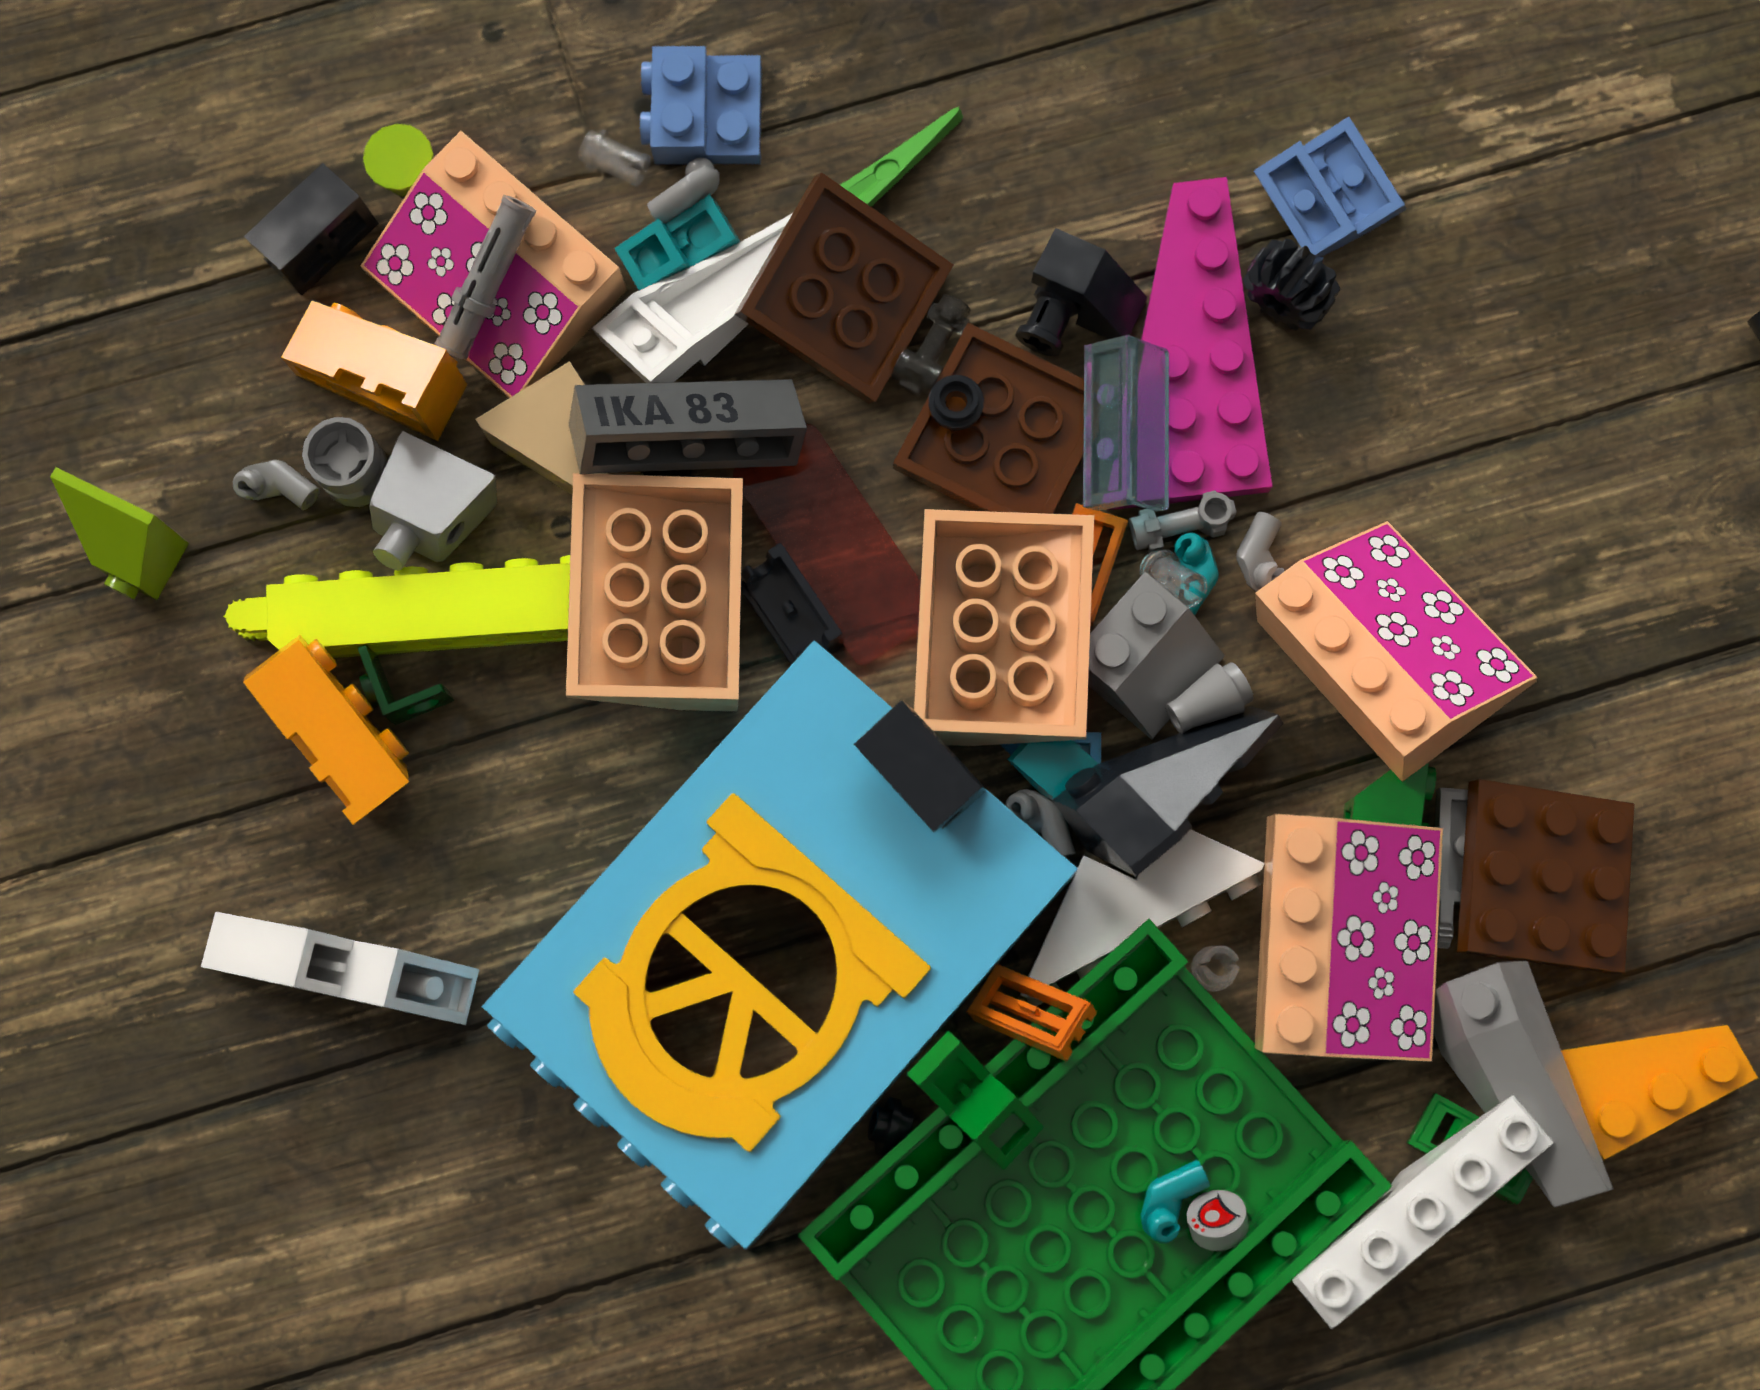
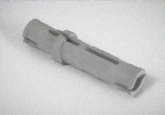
M503 195L496 216L480 246L462 288H455L451 297L455 303L444 328L435 341L436 346L446 349L454 357L460 359L468 358L470 349L485 317H492L496 309L493 300L513 261L532 217L535 216L536 210L533 207L511 196Z

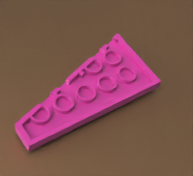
M1227 177L1173 183L1106 511L1201 500L1203 493L1215 490L1227 497L1268 493L1272 488Z

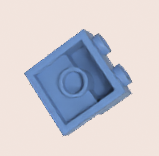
M652 46V62H642L641 65L643 95H651V112H641L640 136L642 145H650L655 164H688L696 158L709 159L712 164H761V56H708L706 46Z

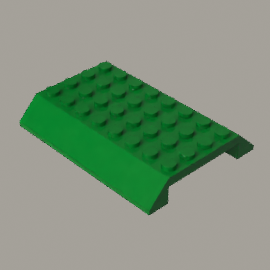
M1149 918L1067 991L1071 995L1090 1002L1097 1011L1091 1022L1087 1020L1083 1022L1081 1027L1085 1033L1078 1042L1073 1039L1069 1045L1073 1053L1068 1061H1064L1014 1039L984 1066L1044 1126L1042 1131L1005 1170L998 1166L939 1107L798 1234L799 1238L835 1280L839 1279L934 1390H1174L1392 1187L1351 1140H1342L1267 1056L1255 1049V1043L1188 971L1185 965L1189 961ZM1054 1006L1046 1010V1012L1065 1020L1069 1015L1068 1012ZM1034 1022L1030 1025L1053 1036L1057 1035V1032ZM1198 1160L1208 1178L1210 1187L1182 1200L1177 1222L1181 1228L1174 1240L1168 1243L1154 1241L1143 1230L1140 1217L1149 1184L1161 1176ZM1213 1190L1229 1191L1240 1197L1245 1204L1249 1221V1230L1245 1238L1238 1245L1222 1251L1208 1250L1199 1246L1191 1236L1187 1221V1211L1192 1201L1201 1194Z

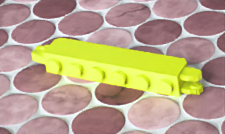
M570 555L561 557L560 564L538 565V561L535 559L518 558L506 561L505 568L483 569L482 564L463 562L450 565V572L428 573V569L424 567L408 566L403 567L402 570H394V576L373 577V573L368 571L353 570L340 573L339 580L318 581V577L313 575H290L284 578V584L266 585V597L246 598L245 601L239 599L237 602L233 600L231 605L228 604V609L223 617L226 618L229 624L228 628L239 633L238 635L247 641L249 639L252 641L255 639L259 641L268 640L280 650L297 636L301 635L308 645L317 639L332 658L360 656L358 647L365 644L377 655L568 641Z

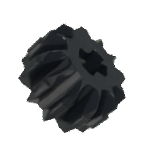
M1285 239L1284 241L1271 240L1265 248H1261L1247 268L1248 272L1242 280L1245 288L1248 290V298L1261 307L1260 312L1269 314L1273 317L1275 323L1281 321L1293 330H1298L1299 328L1311 330L1317 322H1321L1336 302L1335 298L1341 288L1335 280L1337 274L1333 269L1324 265L1323 257L1315 256L1310 252L1308 246L1298 247L1290 239Z

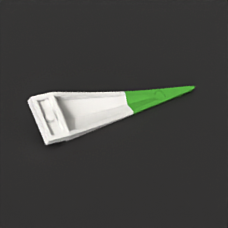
M960 108L950 110L915 136L840 185L872 207L962 121L963 115ZM792 214L698 264L633 293L592 329L600 341L646 383H673L697 362L705 366L748 325V323L734 315Z

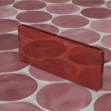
M806 424L807 430L797 466L735 468L733 478H743V496L775 544L782 543L843 633L844 647L857 665L867 666L918 633L921 581L818 429L812 424Z

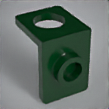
M366 644L358 647L367 674L359 677L364 694L372 707L379 705L383 716L393 724H400L454 701L451 692L444 685L438 684L395 702L377 654Z

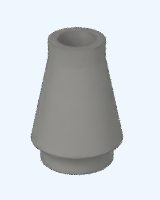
M1233 662L1224 666L1215 664L1175 700L1167 703L1165 709L1174 727L1179 733L1183 734L1192 728L1244 713V706L1252 702L1254 697L1246 677Z

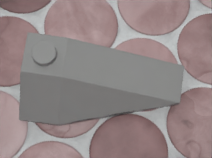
M1528 961L1498 962L1448 981L1435 990L1433 1033L1441 1055L1484 1113H1487L1514 1095L1553 1141L1546 1150L1525 1166L1553 1206H1561L1612 1190L1611 1182Z

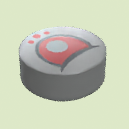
M1213 1190L1203 1193L1195 1198L1188 1208L1187 1221L1191 1236L1199 1246L1213 1251L1230 1249L1238 1245L1248 1233L1249 1221L1245 1204L1240 1197L1232 1192Z

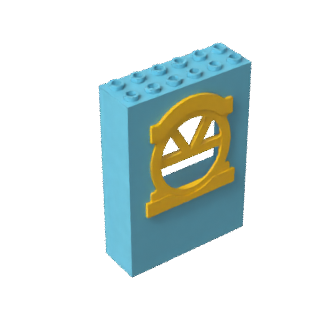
M815 640L482 1006L493 1017L487 1026L494 1034L511 1048L517 1046L522 1051L527 1048L533 1053L536 1058L530 1066L543 1079L555 1088L558 1086L566 1089L567 1086L570 1087L579 1096L573 1104L576 1109L598 1128L602 1125L608 1128L611 1125L623 1137L617 1143V1146L640 1167L643 1168L645 1165L650 1167L652 1164L656 1166L666 1176L665 1180L660 1184L663 1189L683 1207L688 1208L689 1205L693 1207L696 1203L711 1217L705 1223V1227L730 1249L738 1243L747 1249L761 1237L993 971L996 964L1000 963L1062 892L1078 869L988 790L948 826L933 832L854 745L892 707ZM745 885L779 889L791 894L807 905L819 917L830 936L837 966L834 998L829 1013L818 1033L816 1034L682 912L693 903L716 891ZM664 934H670L712 972L653 993L647 992L645 988L652 954ZM732 992L715 1075L713 1077H704L683 1067L664 1050L657 1040L651 1027V1020L657 1016ZM754 1009L797 1048L798 1054L778 1069L754 1078L744 1079L740 1075Z

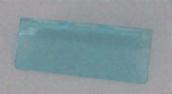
M1130 335L1084 346L1083 507L1096 511L1127 505H1136L1153 511H1163L1169 507V352L1163 347Z

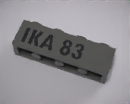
M792 379L575 385L568 424L580 474L797 466L807 430Z

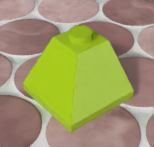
M55 467L50 478L91 565L108 576L104 585L132 600H135L138 592L158 600L189 543L154 514Z

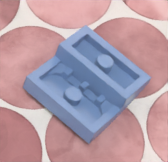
M1350 117L1345 118L1305 145L1301 141L1297 142L1254 170L1255 175L1300 247L1308 246L1310 252L1315 256L1322 257L1348 244L1406 210L1404 202Z

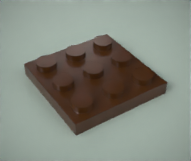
M821 172L814 176L734 315L870 404L878 399L954 265Z
M968 323L936 383L950 375H962L975 381L984 397V407L980 418L975 424L963 430L946 429L940 426L931 416L928 396L893 462V469L976 511L1054 514L1109 410L1115 394ZM952 397L946 402L947 408L953 412L962 411L967 405L960 397Z
M1483 779L1469 781L1457 952L1602 973H1625L1635 803Z

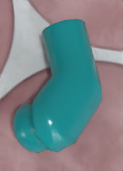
M1190 532L1180 536L1174 547L1184 579V583L1175 597L1185 604L1195 616L1217 583L1219 571L1208 541L1201 538L1198 534Z
M1198 1160L1161 1176L1149 1184L1140 1217L1143 1230L1154 1241L1168 1243L1174 1240L1181 1228L1177 1222L1182 1200L1210 1187L1208 1178Z

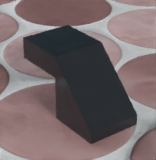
M1055 228L1031 279V283L1081 304L1076 325L1124 346L1148 298L1105 249Z

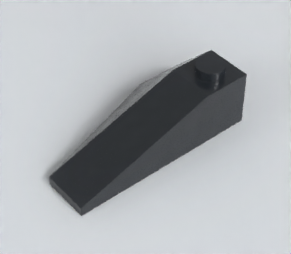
M1253 706L1247 707L1244 713L1192 728L1183 734L1173 735L1097 764L1093 768L1083 769L1067 781L1066 789L1055 797L1053 801L1087 852L1137 876L1187 834L1192 828L1187 817L1199 803L1203 802L1204 805L1213 804L1223 793L1218 784L1227 772H1234L1246 767L1284 723L1278 714Z

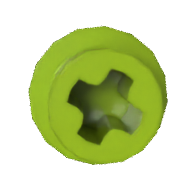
M393 124L381 128L371 136L365 146L363 162L367 174L376 185L390 190L398 196L405 197L422 170L433 159L434 154L430 141L422 131L411 125Z

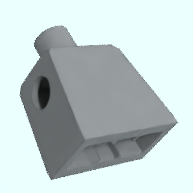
M402 431L369 505L372 527L378 534L383 536L373 550L374 556L382 564L394 570H402L414 551L435 562L444 561L496 506V475Z

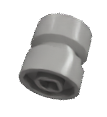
M344 417L324 420L311 429L304 441L302 452L305 468L333 500L344 506L352 507L370 504L371 497L389 460L382 448L361 423Z

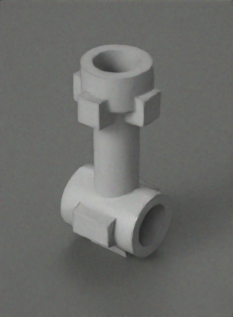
M1215 490L1203 493L1199 507L1156 517L1153 507L1139 510V516L1129 518V525L1136 550L1148 548L1150 553L1163 549L1162 538L1198 529L1212 538L1222 536L1227 530L1228 522L1235 517L1237 512L1234 501Z

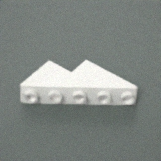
M1191 829L1177 844L1139 875L1135 876V879L1083 856L1028 977L1060 990L1057 982L1076 972L1080 979H1082L1148 918L1158 928L1176 918L1181 927H1184L1210 913L1212 910L1207 901L1227 891L1231 900H1234L1260 886L1261 882L1256 874L1262 870L1265 863ZM1020 993L1018 997L1022 1001L1027 1000L1029 1004L1034 1006L1044 1003L1023 993Z
M215 912L201 964L203 968L466 1025L479 973L477 968L397 948L354 941L310 929Z
M1510 1096L1402 1170L1391 1183L1392 1187L1292 1280L1293 1283L1330 1328H1334L1546 1150L1553 1141L1515 1096Z

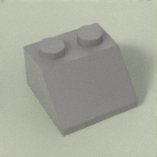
M1144 572L1090 633L1088 686L1152 740L1170 720L1165 705L1175 700L1211 667L1219 664L1225 655L1191 610L1148 573Z

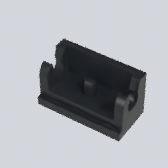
M322 163L244 237L265 257L264 260L296 292L303 296L379 223L360 196Z
M781 542L768 550L766 554L767 560L754 569L748 565L741 571L742 593L791 665L814 640L831 655L845 646L843 633Z
M903 700L899 701L854 743L855 747L933 832L948 826L987 791L981 782L913 708Z

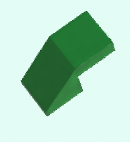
M949 1031L907 1073L1003 1170L1044 1128L1042 1123L1025 1105L999 1082Z

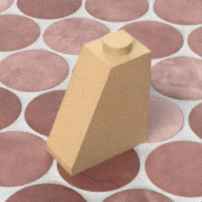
M569 361L476 418V421L493 446L572 495L573 473H579V468L568 424L574 386L585 384ZM641 472L593 473L613 475H642Z

